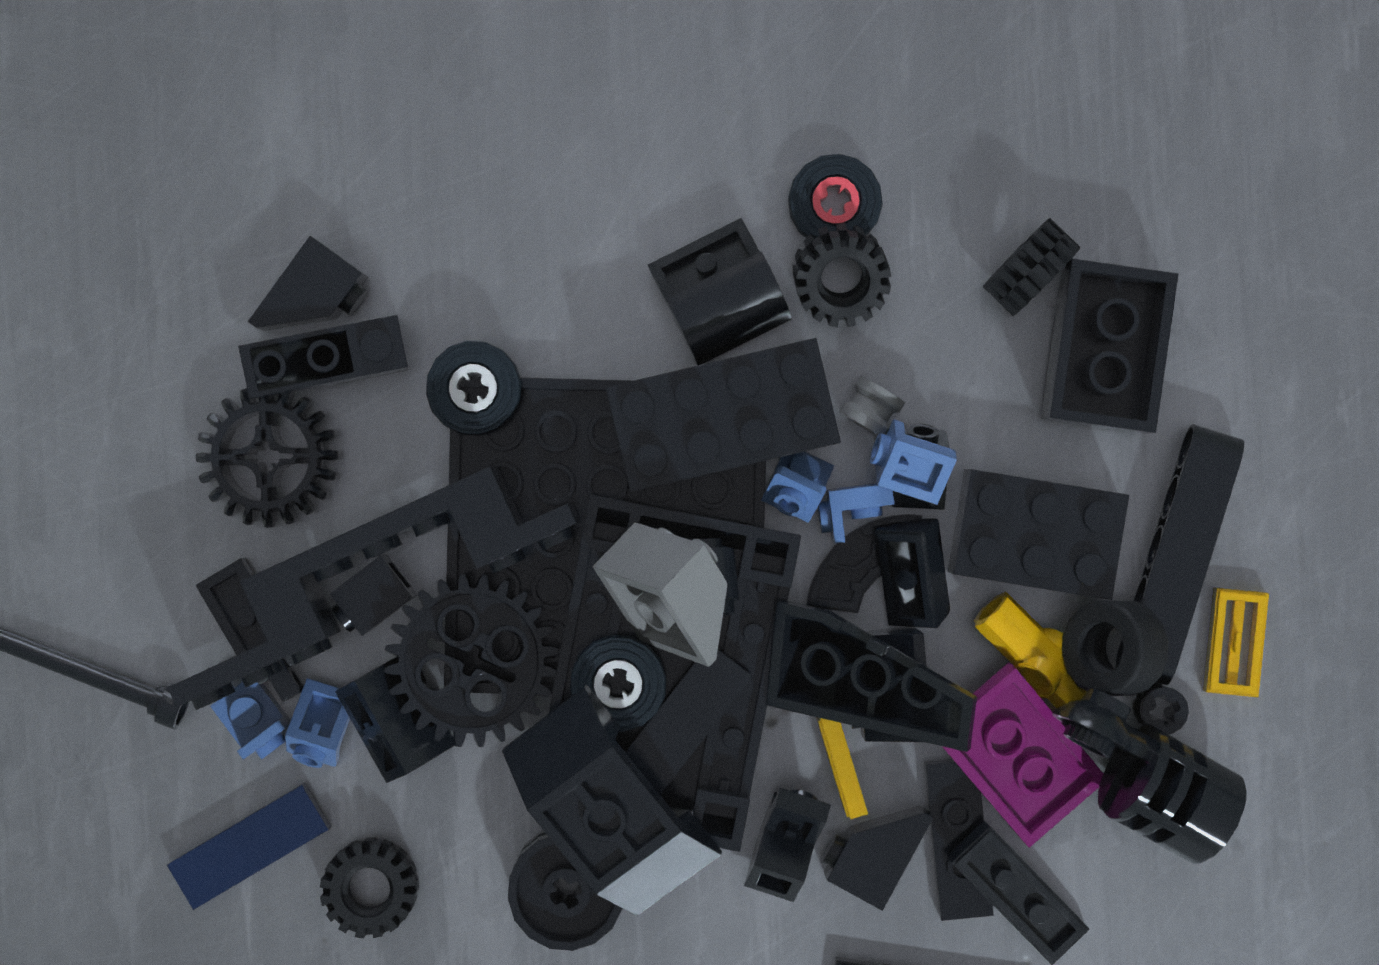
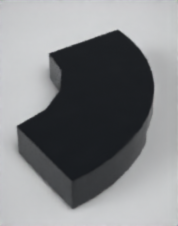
M902 514L879 518L845 535V543L835 544L818 566L812 578L805 605L826 610L858 613L865 592L877 578L881 577L875 530L881 526L920 520L922 515Z

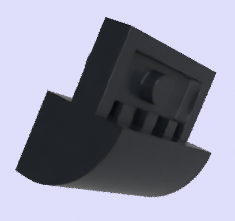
M742 218L648 264V268L697 365H702L792 320L788 305L762 251L760 252Z

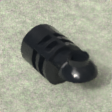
M1089 687L1082 699L1071 701L1058 707L1052 715L1067 725L1063 736L1077 745L1106 758L1110 757L1113 750L1115 751L1107 763L1098 790L1099 809L1103 810L1106 816L1193 864H1200L1214 857L1228 843L1238 827L1246 804L1247 790L1242 776L1152 725H1144L1138 729L1126 723V720L1132 709L1118 699Z

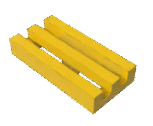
M1213 587L1203 691L1259 698L1269 593ZM1227 600H1233L1224 683H1219ZM1245 602H1253L1245 685L1237 684Z
M816 717L846 816L854 819L867 815L868 811L841 723Z

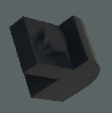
M780 788L778 793L774 792L755 844L744 886L794 902L805 882L814 845L827 822L831 804L819 801L813 794L803 790L789 791Z

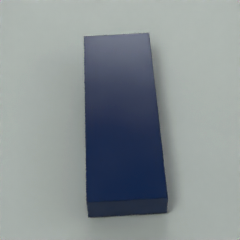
M303 783L167 864V867L190 906L195 910L328 831L331 826L308 787Z

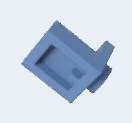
M894 419L886 435L878 434L870 455V463L875 465L877 486L938 505L957 461L955 450L905 434L904 422Z
M805 451L780 457L761 501L776 507L785 515L797 517L809 523L826 492V484L835 465Z
M877 483L826 489L827 501L820 502L818 506L821 533L831 532L834 544L845 543L842 511L851 510L852 519L882 516V506L894 505L893 491L877 486Z
M306 679L285 734L286 751L293 754L292 757L297 762L314 768H321L323 764L336 767L340 757V745L350 721L346 710L335 693L339 688Z
M242 682L234 688L236 692L216 701L210 707L241 747L237 751L241 758L244 760L256 752L262 760L286 742L281 732L289 726L291 720L264 683L259 685L257 682L245 688Z

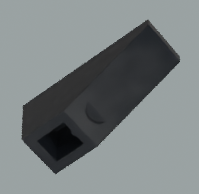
M398 315L238 346L249 399L408 371Z

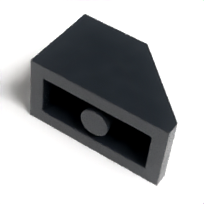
M309 236L248 322L255 328L267 331L336 320L343 311L351 315L367 294L368 290L362 285L368 276L320 241Z
M915 806L851 825L847 828L843 838L835 834L821 859V862L827 865L824 871L826 880L883 911L933 820V816L927 809Z

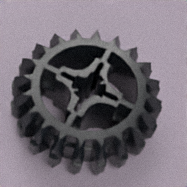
M247 388L240 390V399L243 407L240 408L230 398H225L221 401L223 409L229 416L227 419L215 413L208 415L207 421L218 430L216 435L206 432L199 433L198 440L202 443L212 444L211 453H197L196 462H211L213 471L204 472L199 475L201 483H211L217 480L219 484L217 488L211 491L209 499L212 502H217L227 495L230 497L224 508V514L234 516L244 506L243 523L253 525L257 520L259 511H262L264 527L271 528L275 527L278 510L286 524L296 522L294 505H297L304 514H312L315 508L307 497L310 493L321 500L327 499L329 492L317 483L320 478L331 481L337 479L338 473L336 471L325 469L323 466L324 460L340 459V451H324L323 442L334 440L337 437V433L332 429L318 432L316 427L324 423L328 416L324 411H318L308 418L306 413L312 405V399L309 397H302L292 407L293 392L279 394L277 402L274 400V395L259 397V402H257L256 398L249 399ZM276 413L287 417L299 427L306 439L308 448H294L284 443L280 435V426L276 425ZM259 414V425L255 426V435L252 442L245 448L229 449L237 429L245 421ZM266 442H269L270 450L279 451V453H291L293 455L292 458L279 459L278 463H271L274 468L271 471H268L267 464L264 462H258L257 459H244L246 454H257L258 450H266L263 446ZM308 463L306 474L297 488L283 498L277 499V487H281V478L285 469L294 464ZM229 465H242L252 470L256 478V487L261 488V499L248 494L238 485Z

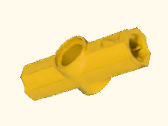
M1006 591L995 596L991 602L980 610L974 619L976 623L975 628L1014 665L1040 698H1047L1056 708L1083 698L1086 691L1076 685L1067 673L1062 657V632L1056 629L1043 628Z

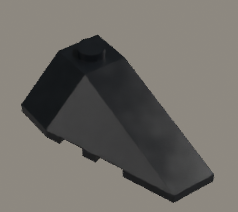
M783 600L777 602L766 706L967 752L971 749L977 696L830 610Z

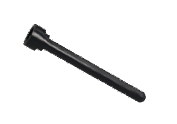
M0 628V651L147 708V714L155 716V723L176 730L187 712L190 701L176 707L167 687L159 684L156 688H153Z

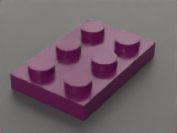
M1008 662L972 693L977 696L971 749L965 752L943 746L942 748L1019 838L1030 848L1099 788L1104 773L1081 746L1063 736L1066 729L1065 726L1053 717V712L1020 672Z

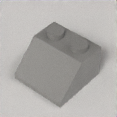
M635 522L593 565L594 570L640 641L708 667L713 664L717 658L728 585L716 565L718 562L717 555L705 542L699 539L691 541L676 536L665 528L657 530Z

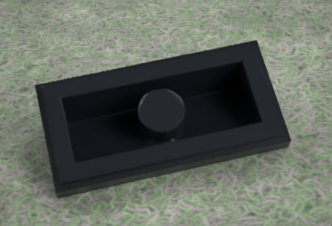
M925 518L878 527L875 533L888 626L938 628L950 612L939 520L936 518Z

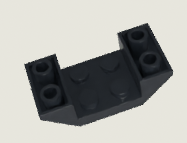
M586 685L506 745L502 753L527 811L595 894L638 916L722 854V850L689 810L677 817L615 741L621 726Z

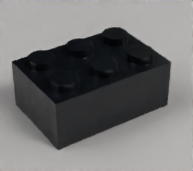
M1071 259L1066 264L1061 273L1041 419L1142 434L1156 433L1178 273Z
M964 469L948 572L954 575L1112 600L1129 495L974 469Z

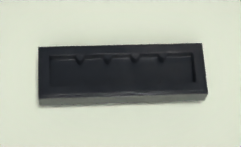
M953 759L924 762L929 812L933 816L930 826L941 921L994 916L993 905L947 858L984 821L981 792Z

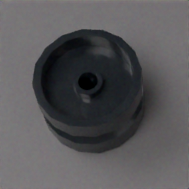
M541 830L524 845L509 876L508 902L514 921L530 939L549 949L574 951L595 944L613 929L623 909L596 895L544 830ZM564 878L568 884L577 881L579 886L572 892H566L559 886V879Z

